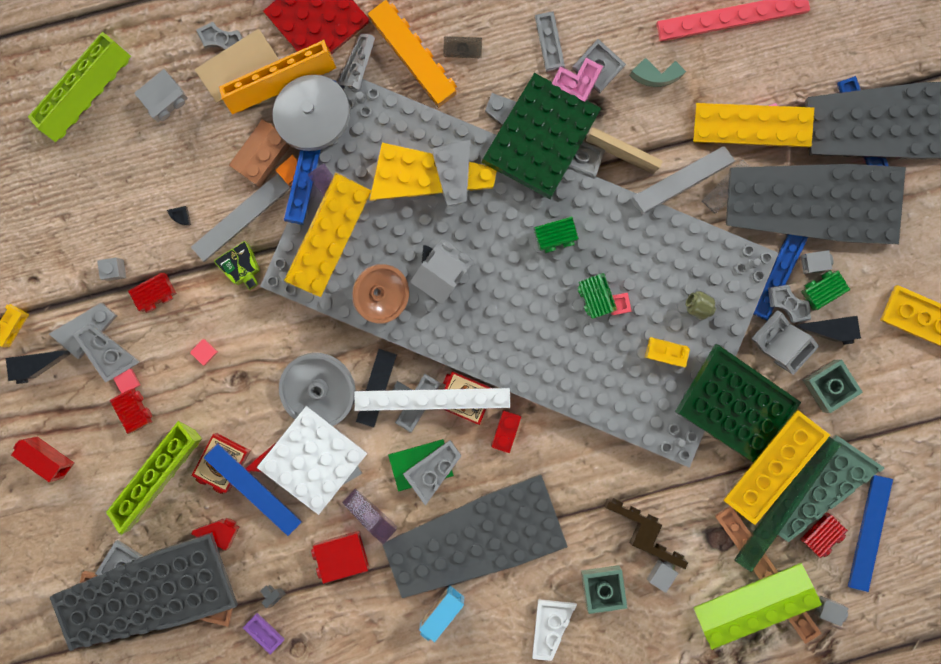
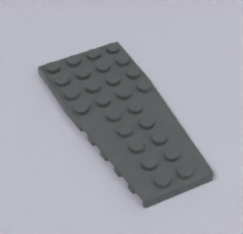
M941 82L913 83L812 96L805 99V107H815L812 146L808 147L810 156L838 155L843 157L862 156V158L941 159Z
M859 164L732 167L729 171L726 226L841 242L899 245L906 167Z
M541 474L485 494L457 509L455 508L440 517H436L423 525H419L408 532L383 542V548L402 598L513 568L568 547Z
M212 532L156 550L50 596L52 606L70 651L83 646L89 647L100 642H110L117 638H127L134 634H145L151 630H162L183 625L235 608L238 605Z

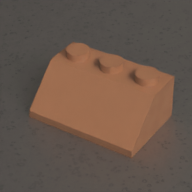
M262 119L229 166L258 187H261L290 148V145L282 139L273 125Z

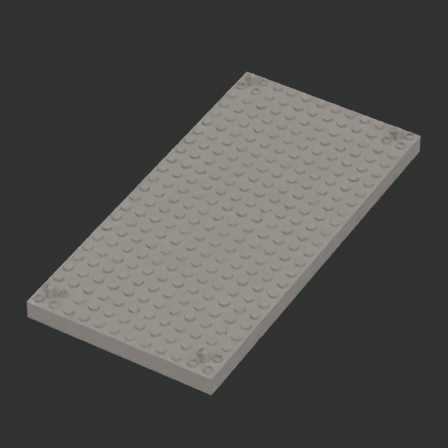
M351 74L348 79V82L352 83V81H354L355 75ZM362 79L359 90L345 86L344 92L350 104L348 126L336 142L321 149L304 225L287 223L260 287L494 386L510 388V392L690 468L705 431L675 411L715 344L720 345L734 356L737 355L778 252L663 204L642 215L631 200L637 193L601 178L595 177L594 179L571 169H567L551 199L497 171L493 188L467 190V202L451 207L446 206L443 193L379 199L376 201H370V193L324 292L319 297L284 280L335 173L372 191L374 180L366 169L378 161L382 143L432 153L433 148L470 139L469 162L485 165L481 163L482 159L496 137V134ZM573 217L579 237L575 241V245L564 248L563 245L557 246L556 251L545 253L544 250L539 251L533 228ZM441 239L450 242L454 248L467 254L474 261L443 305L410 282L422 264L423 245L433 249ZM386 264L397 268L405 276L409 286V298L405 309L396 319L387 323H373L364 319L357 312L353 303V288L357 278L364 270L373 265ZM604 273L612 295L628 293L632 312L612 316L611 313L591 319V316H588L585 312V299L579 295L578 286L580 285L578 282ZM378 289L374 290V295L378 293ZM702 291L713 297L716 307L714 315L700 320L689 314L685 305L688 296L693 292ZM649 337L688 346L690 351L686 368L644 358Z

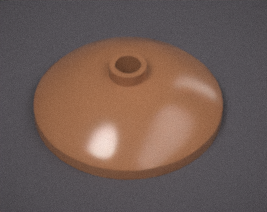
M386 264L373 265L364 270L357 278L353 288V303L357 312L364 319L373 323H387L396 319L405 309L409 298V286L405 276L397 268ZM378 289V293L374 295V290Z

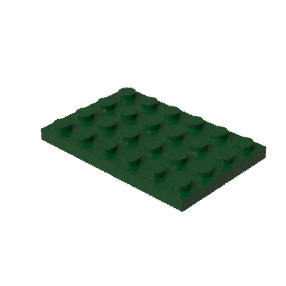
M534 73L481 163L551 199L601 108L587 100L585 102L580 100L577 96L563 91L560 87L553 85L551 81Z
M715 344L675 412L754 463L796 412L801 402L726 349Z

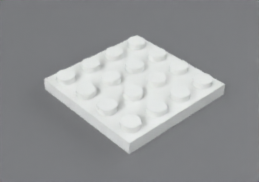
M306 406L257 468L319 515L363 460L367 452Z

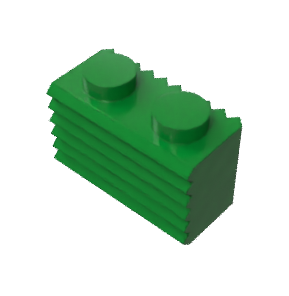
M573 217L533 228L539 251L544 250L545 253L556 251V247L561 245L564 248L574 246L575 241L579 239Z
M828 270L820 275L822 279L817 282L812 280L804 285L805 289L801 292L805 299L809 301L813 311L819 310L850 291L840 271L832 272Z
M604 273L578 282L580 285L578 286L579 295L584 297L586 305H584L585 312L588 316H591V319L617 310Z

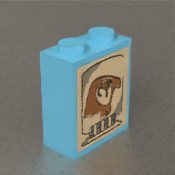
M449 585L421 620L419 631H421V636L427 641L431 639L435 643L464 606V596Z

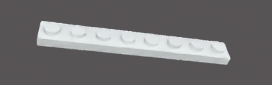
M510 388L354 391L355 411L510 408Z

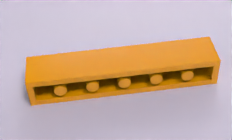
M384 0L368 13L370 21L436 106L440 108L456 95L455 88L457 86L451 78L447 79L444 75L445 70L440 63L436 64L432 58L434 56L428 48L424 49L422 47L420 37L416 33L412 34L409 30L410 25L405 18L401 19L398 16L399 11L396 6Z
M323 40L219 86L222 100L233 115L266 99L279 95L288 83L299 77L323 75L336 69V65Z

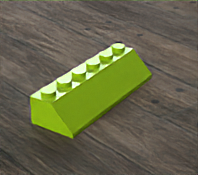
M102 31L30 113L28 118L38 130L54 142L62 139L67 132L66 130L78 121L79 115L91 106L92 100L102 94L106 84L115 79L116 73L120 68L128 64L131 55Z
M177 421L106 511L119 534L122 535L133 528L144 512L151 506L155 498L163 491L170 479L174 477L181 465L186 462L192 451L199 445L202 438L195 429Z
M799 563L693 608L711 649H715L814 609L822 604L802 563Z

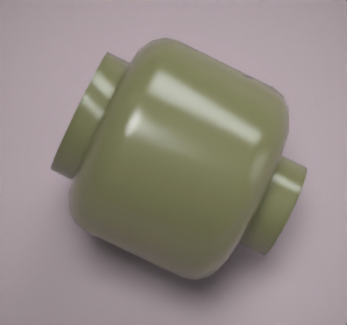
M702 291L691 293L685 303L687 312L700 320L712 317L716 311L715 299Z

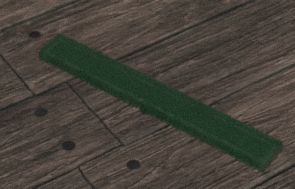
M828 437L773 503L735 557V562L750 572L753 571L841 444Z

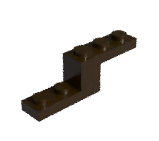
M615 498L612 501L606 500L605 508L638 522L629 542L632 546L686 569L688 562L684 559L685 555L677 551L670 553L666 551L667 547L659 543L654 545L662 527V524L658 522L659 518L648 514L646 517L640 514L641 510L633 506L626 508L623 506L622 501Z

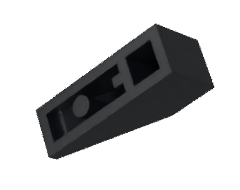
M858 316L795 325V327L804 332L835 342L842 341L843 345L853 344L855 339H861Z
M62 350L6 358L8 381H16V384L28 383V379L38 377L69 356L70 352Z

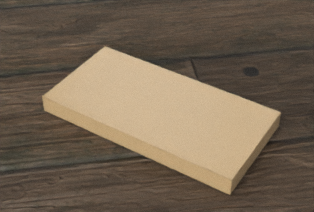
M258 28L196 68L195 71L216 103L222 100L219 86L279 59Z
M594 127L585 141L651 174H654L663 162Z

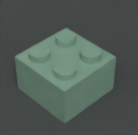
M833 360L802 380L824 413H832L863 393L843 360Z
M619 565L581 570L586 609L589 614L628 609L623 573Z

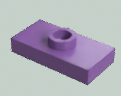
M258 613L243 627L270 655L285 640Z

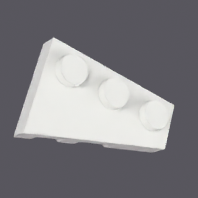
M538 599L532 659L552 661L561 642L562 635L569 624L571 615L577 606L576 603Z

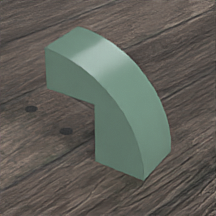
M645 58L632 70L629 76L640 84L650 87H662L678 81L686 71L675 61L661 73Z

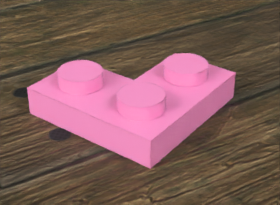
M585 58L578 74L561 66L552 84L585 102L604 66L589 58Z

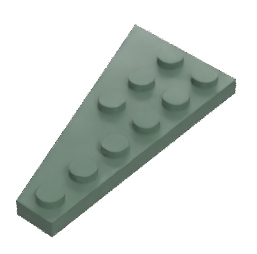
M834 435L821 454L822 462L816 463L771 531L787 542H790L807 529V526L812 522L820 519L825 512L833 509L854 493L855 489L863 483H867L872 476L885 468L839 436Z

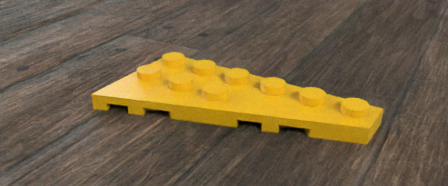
M387 143L381 144L370 201L443 193L432 153ZM469 162L467 190L493 188L497 171L487 165Z

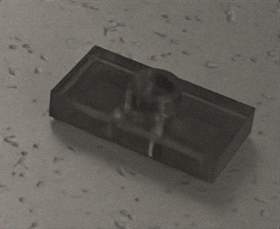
M444 36L443 56L481 58L482 38Z

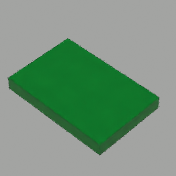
M444 439L388 454L398 492L412 488L403 473L444 445ZM452 470L446 476V478L454 476Z

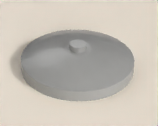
M306 75L291 81L281 90L273 107V122L279 135L290 146L304 151L320 150L332 145L342 136L350 119V104L344 90L334 80L321 75Z
M324 353L303 354L295 358L281 375L279 382L280 399L285 410L293 419H296L302 410L308 406L325 421L334 426L348 415L355 402L354 391H356L351 373L342 362Z

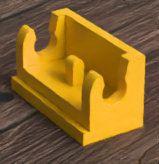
M7 304L5 307L7 310L0 320L1 347L11 346L29 316L28 313L16 306Z
M649 337L644 358L686 368L690 348Z

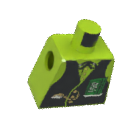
M242 242L214 260L215 264L234 284L240 285L244 282L249 290L259 285L254 275L260 272V268L248 242Z

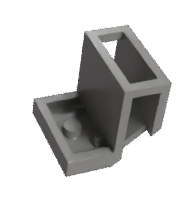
M165 69L134 93L148 109L150 116L157 122L166 120L174 109L182 107L185 104V100L188 99L184 91Z
M441 239L433 248L426 261L421 264L410 282L443 305L474 261L467 254L454 248L450 242Z
M778 310L752 337V340L762 352L775 359L774 363L792 375L797 372L819 347L812 336L790 324L783 313Z

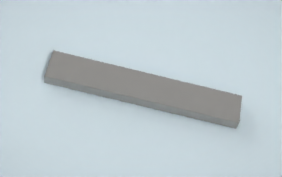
M723 146L634 195L631 200L643 215L732 165L735 160L726 147Z
M277 173L191 248L203 262H206L289 191L291 187Z

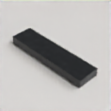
M378 349L366 391H386L397 354ZM380 410L359 411L356 422L375 427Z

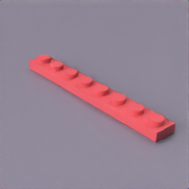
M762 0L657 21L656 24L659 39L662 42L804 14L810 11L808 0Z

